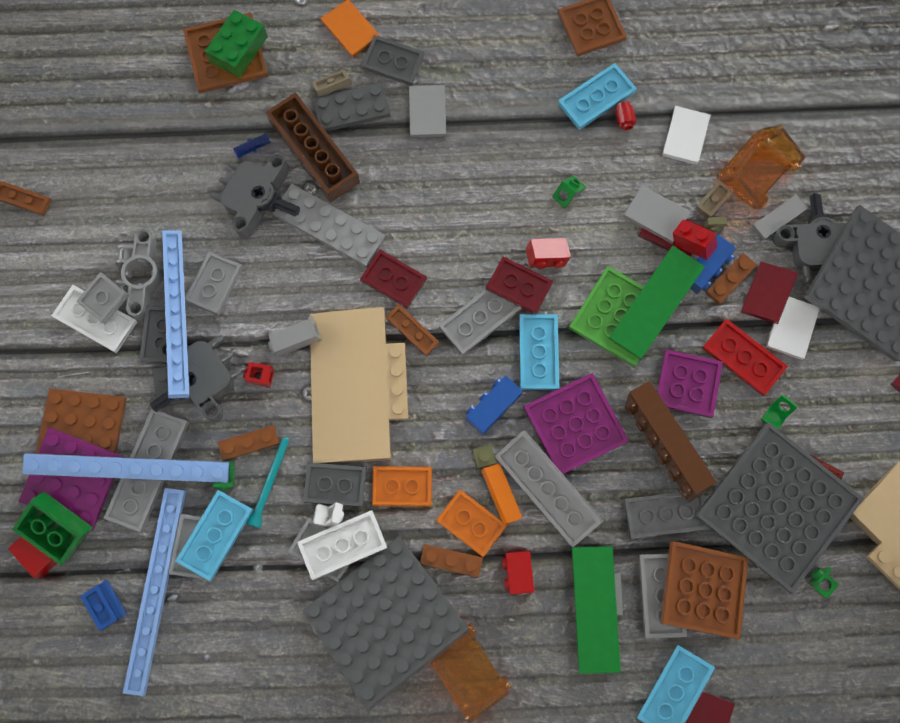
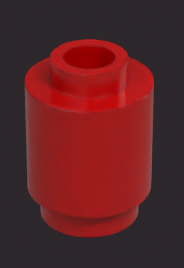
M630 102L619 103L615 110L619 128L631 130L637 123L633 106Z

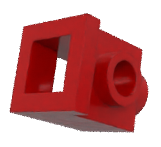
M249 362L248 367L243 372V378H245L244 380L247 384L270 389L275 370L269 365ZM260 373L261 378L256 379V375Z

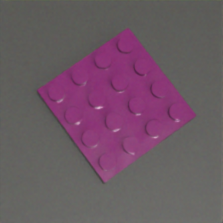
M593 373L523 407L550 460L562 474L629 442Z
M48 428L38 454L123 458L120 454L54 428ZM29 474L18 502L28 505L33 498L42 492H46L92 526V531L96 526L114 478Z

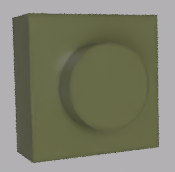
M710 217L706 219L703 226L707 230L719 233L727 225L726 217Z
M492 445L473 449L477 469L497 464Z

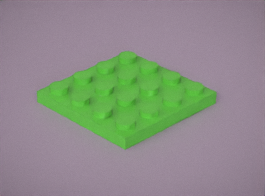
M607 266L572 321L569 329L630 366L635 367L639 359L608 338L644 286Z

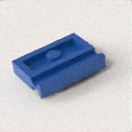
M104 580L101 584L96 585L80 596L99 631H103L127 615L109 580Z

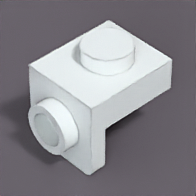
M334 503L329 507L321 504L316 505L313 523L327 528L338 525L344 516L342 511L343 504Z

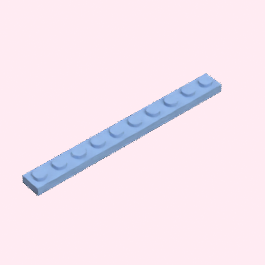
M162 231L168 398H189L182 232Z
M26 453L23 459V474L227 483L229 478V462Z
M164 489L123 689L124 694L146 695L170 575L168 572L180 514H182L186 495L184 490Z

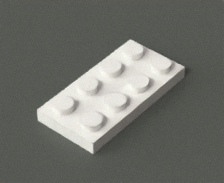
M72 285L52 314V317L117 354L137 324V321L117 310L106 325L101 323L76 302L84 291Z
M372 510L297 542L312 580L387 549Z

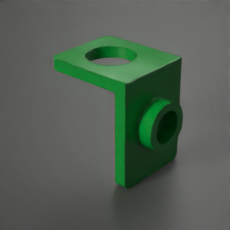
M571 176L561 182L552 198L566 208L575 194L585 190L586 186L575 176ZM562 190L568 195L566 201L562 200L559 196Z
M782 394L768 408L761 421L765 424L770 422L779 430L785 419L798 406ZM780 402H785V403H787V404L789 405L790 409H789V410H784V409H782V408L780 407L779 403H780Z
M830 567L816 569L811 575V580L808 582L825 599L839 586L828 575L832 570ZM823 579H827L830 582V588L827 591H823L819 586Z

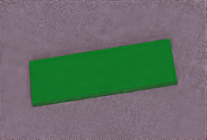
M672 246L608 339L641 360L705 266Z
M613 546L572 547L578 673H621Z

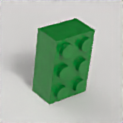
M233 10L205 50L209 62L240 78L268 38L265 26Z
M42 492L30 501L12 530L62 566L73 557L93 527L46 492Z

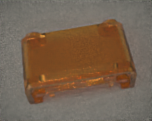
M775 125L757 131L718 173L717 179L734 191L733 193L750 207L762 209L768 204L769 197L766 193L785 172L799 169L806 157L782 125Z
M469 623L466 626L470 631L430 663L467 722L471 723L509 695L508 689L511 688V685L505 676L503 678L499 676L474 636L477 634L476 630Z

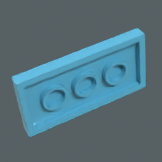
M614 63L558 100V105L574 125L581 130L636 93L637 88L617 64Z
M520 314V389L558 390V314Z
M218 490L175 562L208 581H212L252 514L253 509Z
M677 645L637 719L644 723H686L715 667Z

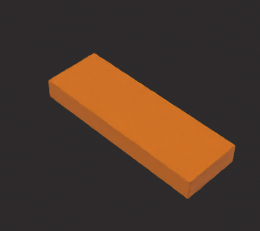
M500 463L482 469V474L503 525L522 519L523 517Z

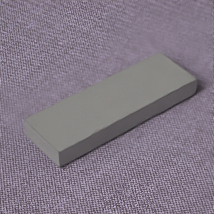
M795 195L753 224L752 228L764 241L781 226L787 225L808 208Z

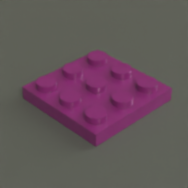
M666 349L664 351L657 392L668 409L713 418L723 362Z

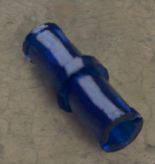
M265 132L252 140L251 138L247 139L248 142L233 149L239 159L250 152H257V149L271 144Z

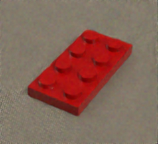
M727 318L702 347L704 351L717 361H722V365L762 396L767 394L788 367Z

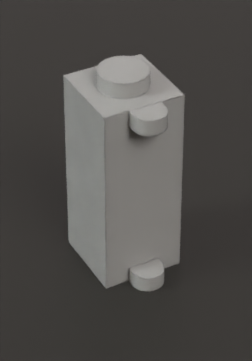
M312 315L308 316V320L277 332L270 331V335H268L270 339L268 345L271 352L279 356L322 340Z

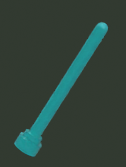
M283 437L254 513L250 515L246 522L250 526L261 528L263 523V516L261 514L287 449L288 437Z

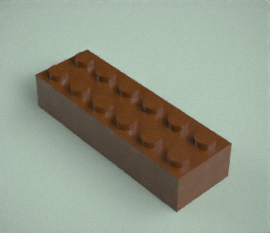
M297 93L292 94L266 111L269 123L330 203L360 183L357 171Z
M648 381L630 391L625 408L630 416L633 415L636 419L635 423L639 431L644 432L647 436L646 441L648 445L656 450L659 462L662 465L665 464L668 469V476L679 486L678 490L683 499H687L690 503L709 492L717 483L652 383Z

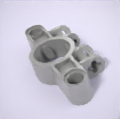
M145 228L137 230L133 245L117 246L119 254L115 264L122 267V280L113 281L129 294L123 303L127 304L126 311L136 321H143L145 319L146 306H150L151 292L155 291L162 281L161 270L155 263L157 242L152 233ZM149 237L147 241L142 242L144 238ZM140 265L153 266V270H151L152 277L148 282L144 284L138 283L137 285L131 284L132 271ZM141 307V310L134 314L135 310Z

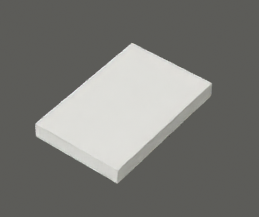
M675 106L662 156L697 165L710 115Z
M789 297L779 324L773 323L766 348L800 360L805 359L819 308Z

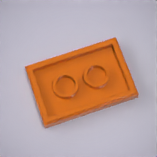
M350 0L344 1L320 18L324 26L352 58L370 46L374 35L380 37Z
M373 466L372 506L431 507L432 467Z
M460 489L436 520L437 523L482 557L486 555L507 526L503 525L500 519Z

